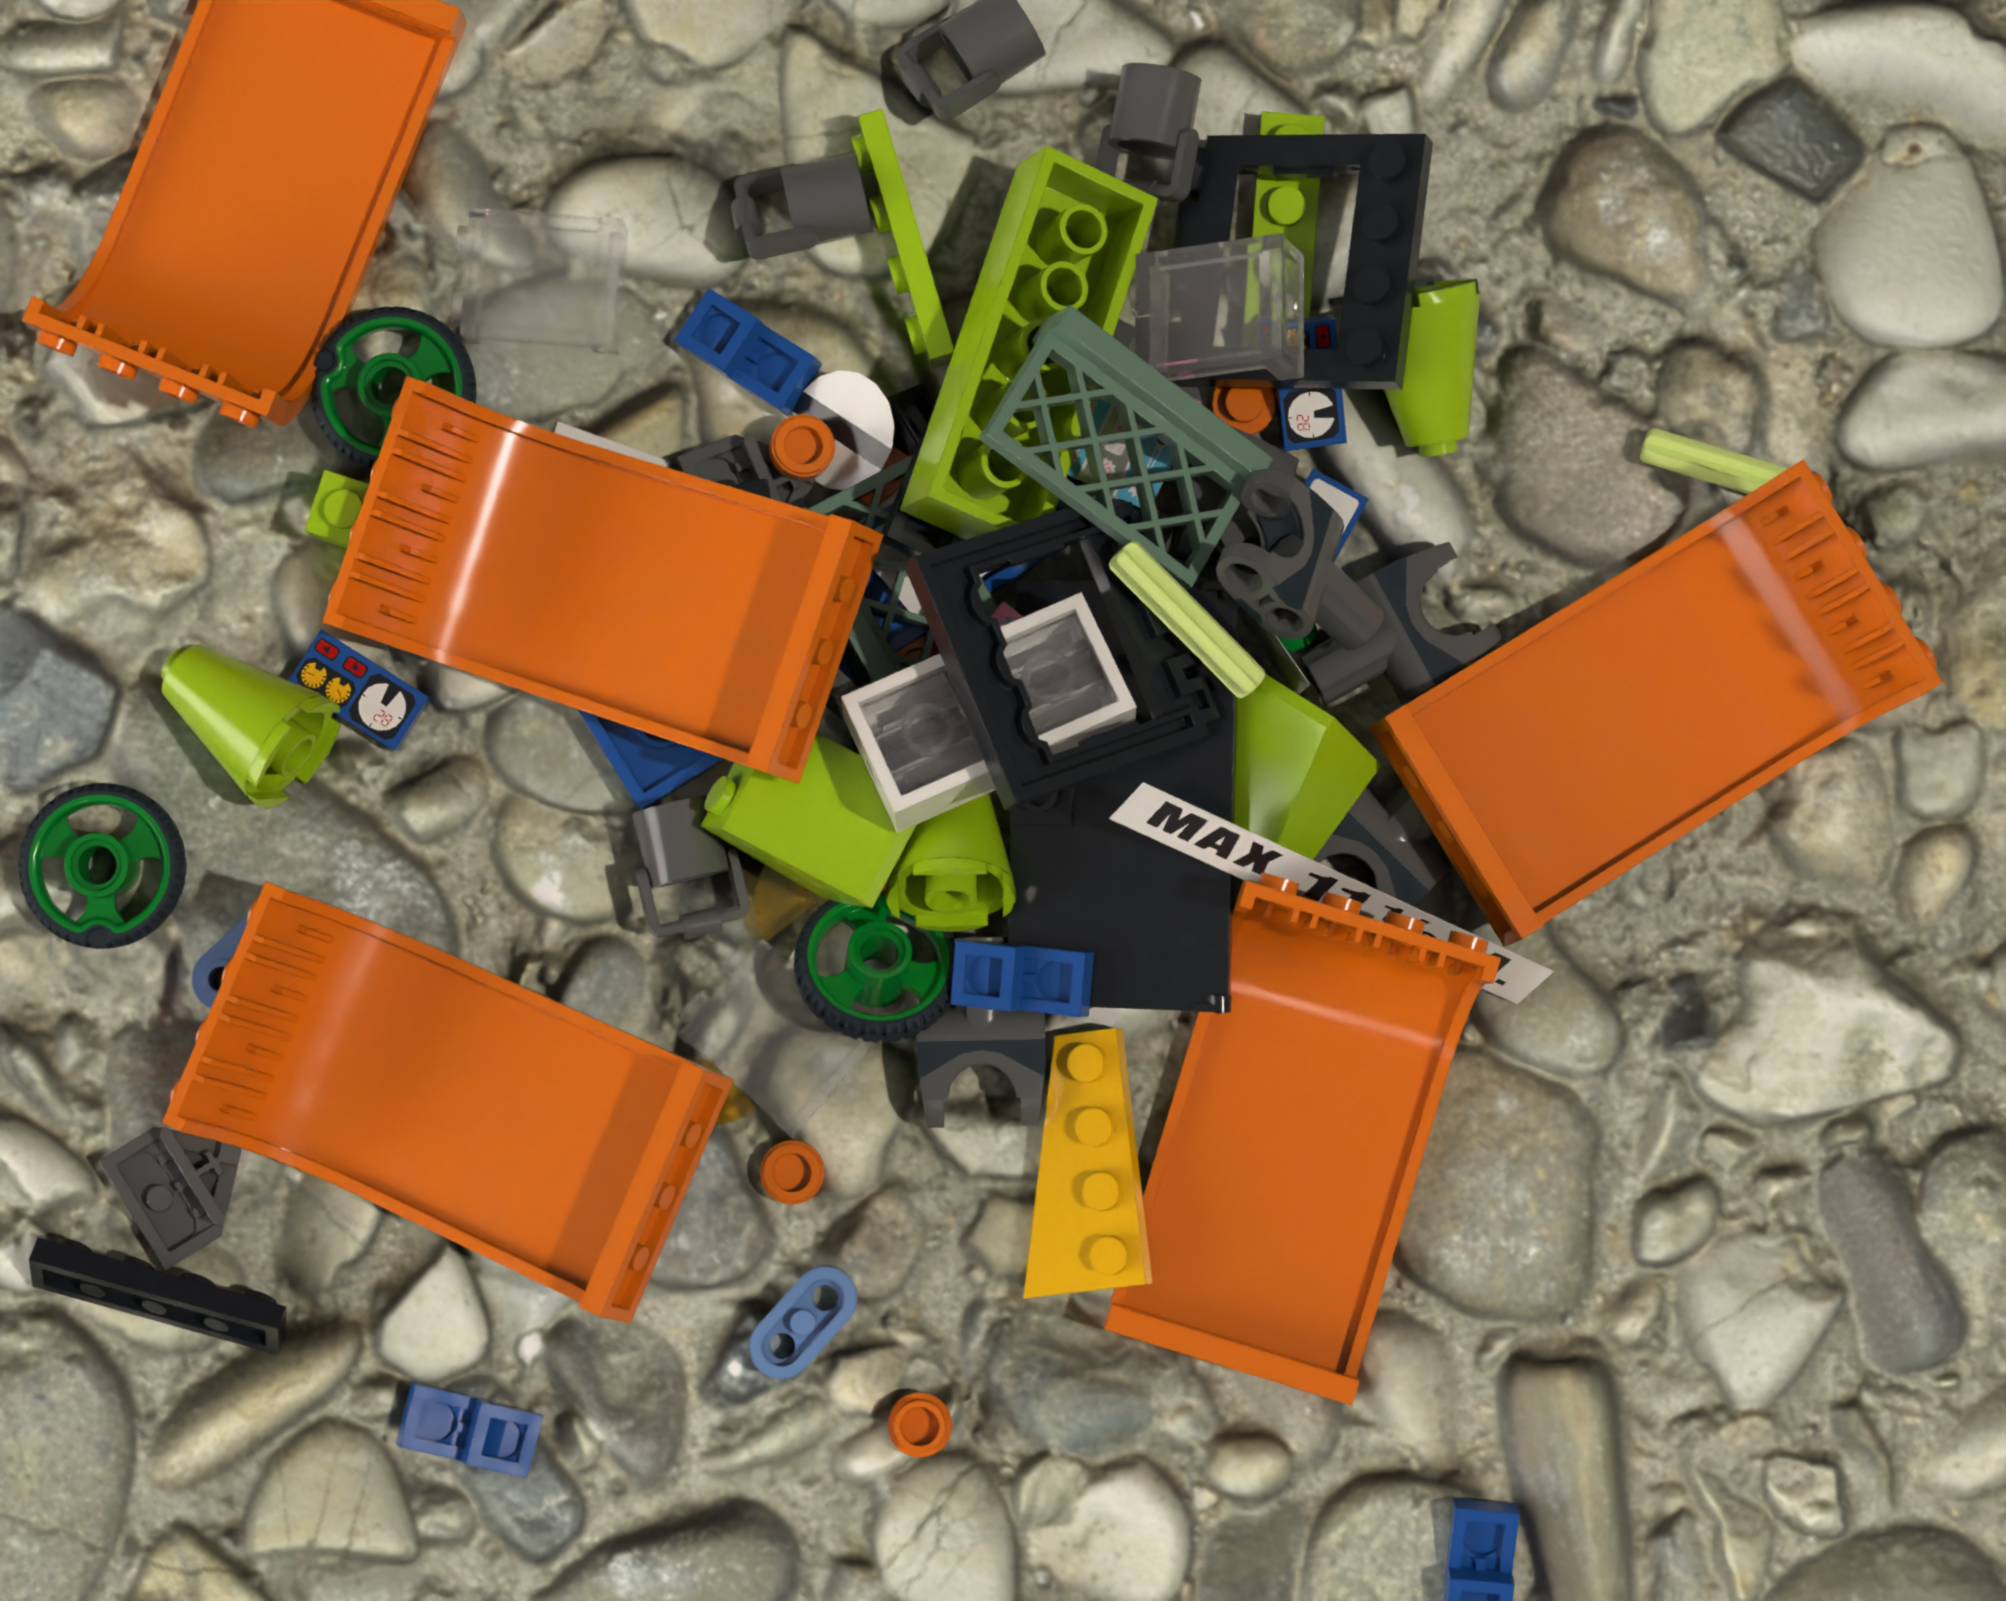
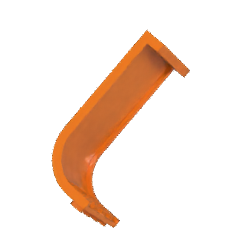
M199 0L107 229L90 265L74 290L59 305L52 307L44 300L31 296L22 321L40 332L36 342L71 357L74 356L77 347L100 355L97 363L98 367L134 381L138 370L161 379L158 387L159 391L195 405L199 394L222 403L218 414L251 428H256L259 418L279 426H285L290 423L311 396L310 392H312V384L316 375L314 363L319 351H321L328 337L348 320L466 28L467 21L460 8L440 0Z
M406 376L400 396L394 403L391 422L379 457L372 467L370 483L357 520L351 528L349 545L337 580L331 587L328 606L322 622L799 784L884 535L851 519L834 514L830 516L587 444L503 415L428 382Z
M1804 459L1697 527L1369 727L1372 735L1504 947L1531 935L1542 928L1543 924L1801 761L1873 719L1926 694L1943 683L1935 670L1936 660L1931 649L1923 640L1913 635L1901 616L1902 607L1896 593L1889 585L1878 579L1866 560L1867 550L1861 537L1851 527L1844 525L1831 504L1832 494L1829 486L1817 472L1809 469Z
M1261 873L1258 884L1248 880L1242 883L1233 903L1231 1012L1216 1014L1214 1012L1197 1013L1142 1194L1153 1284L1114 1288L1103 1327L1107 1331L1353 1405L1360 1382L1357 1374L1450 1065L1473 1003L1485 984L1494 983L1501 958L1486 954L1489 943L1486 940L1452 930L1450 931L1448 941L1422 934L1426 922L1387 911L1385 921H1378L1359 915L1362 906L1361 902L1329 892H1324L1321 903L1296 895L1299 883L1271 874Z
M265 881L259 897L250 907L247 925L234 956L228 961L223 970L222 983L209 1014L198 1028L196 1044L182 1077L176 1082L171 1091L170 1105L162 1123L182 1133L246 1149L314 1175L580 1302L578 1307L598 1317L631 1324L734 1079L411 936L329 903Z

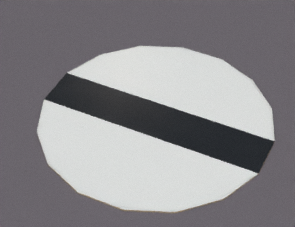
M837 370L819 376L802 392L794 408L793 415H812L822 420L829 427L835 441L834 456L827 469L815 478V481L825 488L845 490L883 469L893 447L895 430L890 403L879 386L861 373Z

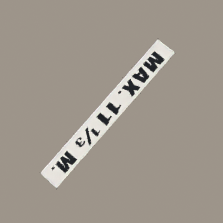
M1144 782L1109 818L1245 881L1248 880L1258 884L1261 873H1267L1299 883L1296 895L1321 903L1324 892H1329L1361 902L1362 906L1359 915L1378 921H1385L1387 911L1426 922L1422 934L1448 941L1450 931L1452 930L1483 939ZM1488 941L1486 954L1499 957L1501 961L1494 983L1485 984L1482 989L1518 1004L1554 971Z

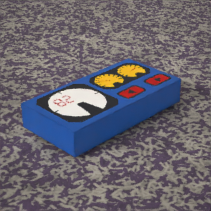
M1331 314L1268 323L1271 348L1337 349L1336 322ZM1275 388L1280 445L1284 452L1347 443L1342 389Z
M322 629L289 679L291 682L330 698L340 706L341 712H335V714L398 752L431 700L427 695Z

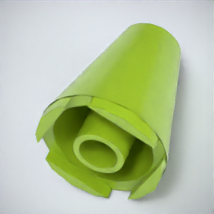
M1477 278L1434 281V285L1415 287L1403 390L1384 389L1405 446H1418L1421 457L1458 451L1456 440L1469 436L1481 293Z
M195 644L188 649L184 647L179 648L170 655L162 668L161 677L164 679L162 694L248 799L260 807L269 809L288 800L290 796L282 790L295 778L306 784L315 775L330 753L339 734L341 724L332 718V713L341 712L340 706L327 696L205 645Z
M987 793L916 825L886 885V903L894 916L900 919L901 909L915 916V927L932 931L957 932L988 926V915L1003 908V917L1012 911L1016 900L1015 882L990 794Z

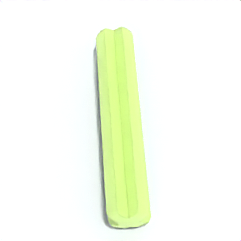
M1657 428L1650 429L1647 432L1640 451V459L1644 463L1746 494L1751 493L1788 469L1787 467Z
M1132 540L1116 552L1109 562L1110 569L1236 697L1243 698L1259 686L1266 675L1265 670L1139 542Z

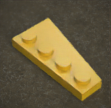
M1123 1028L1057 1035L1054 1038L1023 1299L1153 1284Z

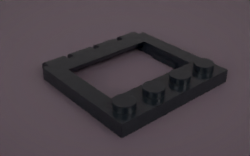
M1426 134L1207 135L1206 147L1198 148L1191 189L1187 196L1189 198H1199V202H1181L1178 204L1172 248L1173 255L1191 259V262L1171 263L1164 315L1170 318L1183 319L1182 323H1165L1162 325L1157 370L1175 374V379L1183 386L1403 390L1433 142ZM1238 174H1273L1277 179L1337 178L1338 174H1359L1337 349L1215 348Z
M1132 502L1117 506L1113 503L1115 515L1127 524L1140 522ZM1072 507L916 555L904 563L906 572L1004 810L1198 742L1210 735L1206 725L1221 718L1204 675L1189 680L1185 676V670L1199 664L1195 654L1110 569L1109 562L1123 545ZM1139 532L1144 537H1146L1144 532ZM1079 543L1152 720L1140 725L1136 720L1087 737L1078 742L1079 746L1053 755L1048 742L1038 738L1028 713L1033 706L1023 681L1014 678L1003 653L1008 645L997 618L989 617L978 592L982 585L979 574L1004 566L1007 569L1060 552L1066 546Z

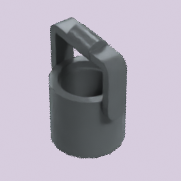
M977 0L954 16L942 19L903 44L898 49L896 56L904 71L902 80L922 106L931 107L938 118L946 121L957 117L996 92L1002 83L1045 57L1046 52L1035 28L1017 0ZM945 45L968 82L942 98L939 86L925 68L916 63Z
M1128 63L1122 65L1112 123L1105 126L1102 131L1096 169L1115 177L1120 150L1152 158L1175 159L1170 185L1151 180L1123 179L1122 181L1158 198L1156 206L1161 201L1179 202L1186 199L1191 189L1199 145V135L1197 130L1193 129L1202 79L1187 71L1158 64Z
M855 151L740 176L734 182L736 199L731 203V213L735 233L739 239L745 241L748 254L753 259L771 258L810 249L815 245L873 232ZM785 190L793 228L759 236L761 228L756 203L751 197Z
M707 795L673 801L632 813L644 867L635 869V876L649 932L655 937L663 938L682 933L684 940L722 932V923L743 918L749 912L750 902L736 847L725 848L723 839L700 826L708 812L704 807ZM729 870L737 903L736 907L718 910L717 907L707 908L679 915V920L659 924L651 889L684 883Z

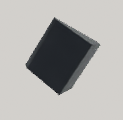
M923 383L887 397L895 424L893 444L896 449L902 451L908 457L914 455L935 404L934 399Z

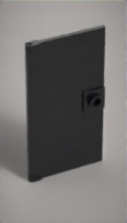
M1016 579L1015 611L1023 617L1082 592L1137 706L1136 720L1139 725L1151 721L1152 717L1096 582L1094 580ZM1195 582L1193 587L1186 591L1239 644L1240 606L1220 582ZM1197 656L1199 664L1185 670L1184 673L1187 680L1204 675L1221 716L1220 719L1206 725L1210 735L1193 744L1012 807L1009 811V824H1011L1010 868L1015 882L1016 900L1012 911L1009 913L1008 943L1094 951L1090 1007L1214 1012L1216 1014L1231 1012L1233 875L1109 819L1144 782L1235 824L1237 697Z

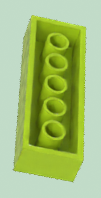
M1048 145L1017 165L901 504V511L964 539H970L1055 512L1059 498L981 441L979 436L1035 344L1031 341L1043 321L1071 305L1113 337L1158 198ZM1047 357L1039 370L1045 397L1072 394L1066 369L1050 357ZM1086 385V390L1091 391L1092 389ZM1027 390L1021 401L1031 400L1029 390ZM1074 404L1048 408L1056 443L1080 438L1081 432ZM1033 410L1014 413L1003 432L1024 447L1041 445ZM1075 450L1058 452L1065 478L1067 477ZM1044 455L1037 456L1045 462Z

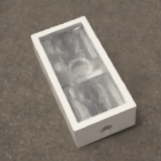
M1082 592L1000 627L1008 645L1003 653L1014 678L1023 681L1033 707L1028 714L1040 740L1048 742L1053 755L1079 746L1078 742L1082 739L1136 720L1137 706ZM937 654L841 696L844 720L897 833L996 790L941 654Z

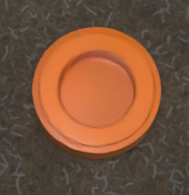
M807 414L793 415L782 421L774 431L769 444V454L774 467L780 474L794 481H809L820 476L831 463L835 452V441L829 427L819 418Z
M800 1140L780 1142L772 1147L762 1160L760 1168L761 1182L766 1192L778 1202L790 1205L806 1202L819 1191L825 1177L823 1159L819 1152L806 1142Z

